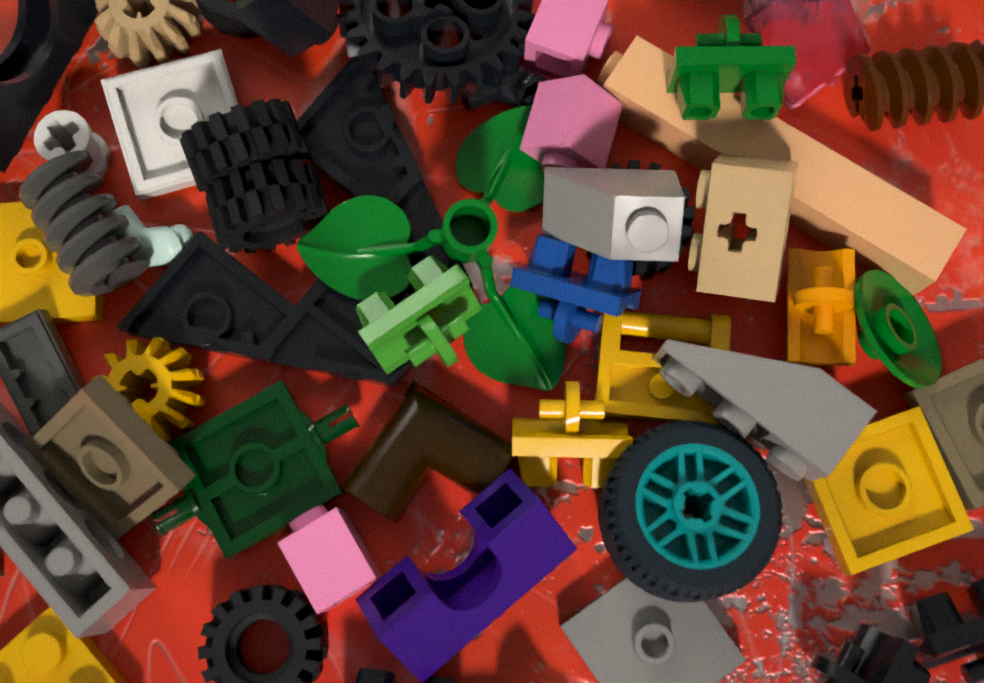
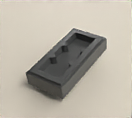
M37 309L0 328V376L31 437H33L85 386V383L48 310Z

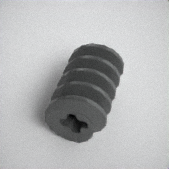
M77 150L54 157L35 169L20 186L19 198L27 209L32 210L31 219L38 230L45 232L43 240L50 251L57 253L56 263L63 273L70 275L68 285L74 294L83 297L98 296L113 292L139 277L149 267L151 261L138 260L130 262L128 258L135 254L142 245L138 237H127L120 240L116 238L130 224L125 215L104 217L115 208L117 201L113 194L104 193L93 196L102 189L105 180L99 172L84 173L90 168L93 159L88 151Z

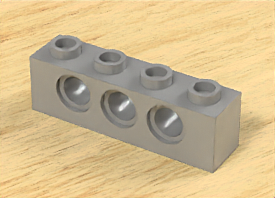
M0 402V546L76 639L108 633L151 594L157 586L119 541L115 540L24 447L31 439L30 436Z

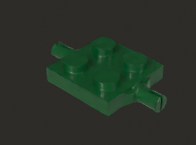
M281 380L170 441L169 444L178 452L180 459L196 476L183 488L184 495L150 514L152 521L159 522L155 524L156 529L161 535L165 536L173 529L197 517L211 529L224 557L234 558L289 527L291 521L308 510L322 504L326 506L342 497L346 493L330 465L329 451L326 444L352 429L360 427L357 419L353 416L351 408L345 403L344 406L314 422L301 411L288 385Z

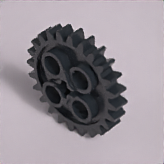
M340 0L338 14L340 37L345 38L347 56H358L359 72L361 74L377 70V87L380 89L388 86L393 81H397L400 83V98L405 99L414 88L422 89L426 104L432 102L436 91H444L450 103L454 104L457 102L458 89L466 88L477 99L481 97L483 80L499 88L502 86L504 71L513 74L517 73L520 56H524L525 38L535 18V14L531 13L533 0Z

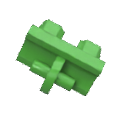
M428 256L413 266L407 276L415 291L414 294L395 306L386 292H375L356 306V311L363 326L358 333L387 375L408 360L417 367L435 353L444 365L449 368L459 361L450 343L470 330L465 321L482 310L479 301L470 287V280L460 266L456 264L448 269L434 256Z

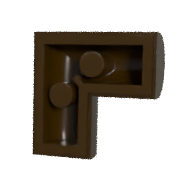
M413 380L342 488L397 523L432 469L476 497L507 471L516 456H512L511 442Z

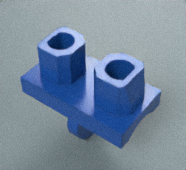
M538 234L530 254L529 264L513 268L510 287L560 300L558 303L543 299L538 308V315L540 317L554 321L553 336L555 340L571 344L575 341L581 329L598 333L603 324V315L587 311V308L616 317L620 316L625 308L638 309L642 290L630 287L633 275V260H610L592 253L588 275L571 271L576 251L575 245L547 234Z

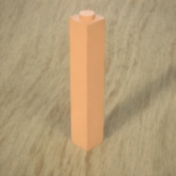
M639 36L635 37L624 55L615 51L610 56L599 75L597 83L623 103L619 122L700 170L711 171L713 161L720 154L798 162L789 223L833 250L855 249L856 264L868 271L875 269L888 273L905 287L912 296L936 282L966 231V228L779 118L748 120L742 117L741 96L736 93H720V110L716 117L708 120H683L677 94L667 93L666 74L672 68L673 56Z

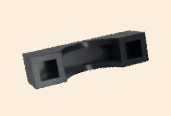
M18 0L16 28L8 46L0 54V172L5 173L12 159L21 150L23 141L42 108L51 99L53 90L72 57L79 51L82 40L99 13L96 9L95 0Z

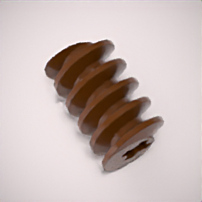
M977 39L970 44L960 41L953 42L945 46V48L936 44L928 45L920 51L911 47L903 48L896 55L886 50L879 51L871 59L865 54H854L849 59L844 78V96L847 109L854 118L863 115L866 127L870 132L881 129L884 112H887L889 122L895 129L906 125L909 109H911L915 123L919 126L930 123L934 107L939 120L943 123L953 121L957 115L958 108L962 116L967 120L975 119L980 116L984 105V45Z

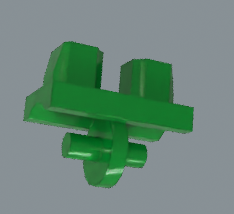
M722 14L718 23L717 33L696 34L694 46L675 47L672 68L666 74L667 93L677 94L683 120H708L716 117L720 110V93H741L742 117L748 120H771L776 117L782 107L785 82L796 65L795 46H762L761 33H740L738 16L736 14Z

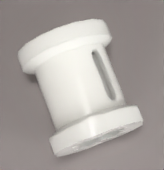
M69 110L54 111L46 115L37 124L34 132V145L38 153L47 161L67 152L83 150L88 151L93 159L90 168L84 173L99 172L103 176L108 171L111 150L107 142L97 133L92 132L88 122L78 113Z

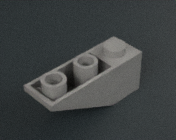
M669 339L666 340L652 359L662 367L659 374L667 384L687 397H691L695 392L715 408L712 416L721 426L735 432L734 435L741 436L744 439L748 434L770 450L766 455L768 461L783 474L796 481H800L803 477L808 481L828 477L877 412L820 368Z

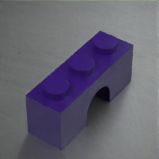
M510 468L459 511L471 525L474 533L472 549L459 566L445 573H427L421 570L407 555L355 599L376 637L422 683L577 549L543 502Z

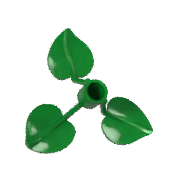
M532 105L516 107L495 115L475 128L463 141L455 163L456 178L463 188L476 194H483V196L479 200L464 199L453 204L444 216L441 229H433L422 239L408 243L410 223L406 214L386 198L364 195L346 200L333 208L314 229L297 242L300 256L309 269L323 283L349 298L360 301L365 300L375 292H386L390 298H393L405 291L410 285L407 276L412 268L408 255L419 254L434 245H442L445 253L455 261L461 263L476 262L479 266L485 293L490 303L482 304V310L466 320L470 330L463 334V344L470 362L486 377L500 383L529 387L541 391H550L557 386L564 368L566 343L555 340L553 336L554 321L538 315V308L543 299L555 300L510 286L500 296L492 271V258L488 254L498 231L496 215L490 208L493 200L501 208L509 212L528 211L543 202L544 172L541 170V163L520 150Z

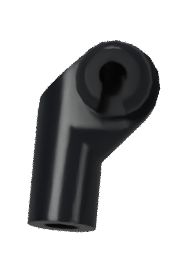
M519 65L516 74L504 71L502 86L499 88L483 80L481 97L477 99L466 88L458 89L464 107L468 111H473L494 101H499L516 108L532 105L539 82L548 80L541 73Z

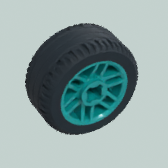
M689 420L666 423L652 428L633 441V445H629L613 464L600 491L598 502V522L601 537L607 552L617 568L627 579L643 589V591L674 602L691 603L706 601L731 594L743 588L754 580L770 561L780 538L779 534L782 529L783 514H781L783 506L781 494L777 490L778 483L774 478L772 470L767 468L768 463L762 458L758 451L753 450V446L744 438L734 435L735 432L722 426H714L712 423L702 421L692 422ZM691 504L695 512L692 514V517L686 520L681 511L685 509V506Z

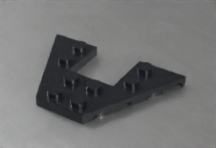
M358 56L352 57L297 120L309 152L303 161L312 163L320 174L351 198L373 195L386 198L397 205L406 214L410 223L408 243L416 242L427 236L429 231L441 229L443 220L426 188L408 144L399 130L394 114L386 102L381 89L377 87V80L373 71L361 74L359 72ZM201 231L116 326L124 333L134 337L150 340L159 337L165 339L170 344L394 388L414 366L408 360L388 375L358 333L363 326L356 311V306L362 301L349 298L335 291L318 278L302 299L294 306ZM434 245L419 254L408 255L412 267L428 256H434L448 269L458 264L468 276L463 263L450 258L443 250L442 245ZM470 280V287H471L472 291L474 292L473 284H472V282H471V280ZM410 284L405 291L390 299L396 306L414 294L415 291Z

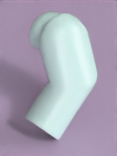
M127 205L114 209L106 216V218L115 215L126 216L130 225L116 238L120 240L127 237H138L142 246L131 258L134 261H151L149 267L170 266L195 237L192 230L183 224H176L171 228L167 226L146 228L134 211Z

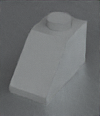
M544 167L542 233L610 260L678 262L685 196L675 170Z

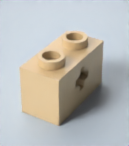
M720 154L713 161L711 171L701 170L697 185L696 208L706 210L703 234H693L688 260V270L698 272L696 292L767 302L776 301L781 281L798 162ZM736 213L746 214V225L752 228L746 239L735 238V227L728 225Z

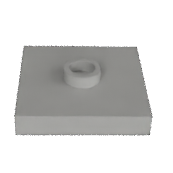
M626 577L559 625L598 683H717L747 661L704 601L687 603L665 600L643 591V589L637 587Z

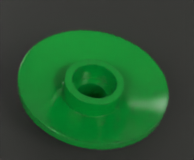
M874 269L860 275L854 285V304L860 324L857 336L865 353L874 360H880L899 380L911 387L924 389L937 382L936 379L940 378L942 371L941 352L934 330L918 302L893 276L884 271Z

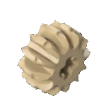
M95 0L96 9L100 13L94 20L97 31L104 40L108 41V47L117 58H121L123 61L131 59L135 66L142 69L147 68L154 58L157 59L159 64L170 62V54L175 51L190 56V46L185 39L201 36V26L196 19L200 14V8L195 0Z

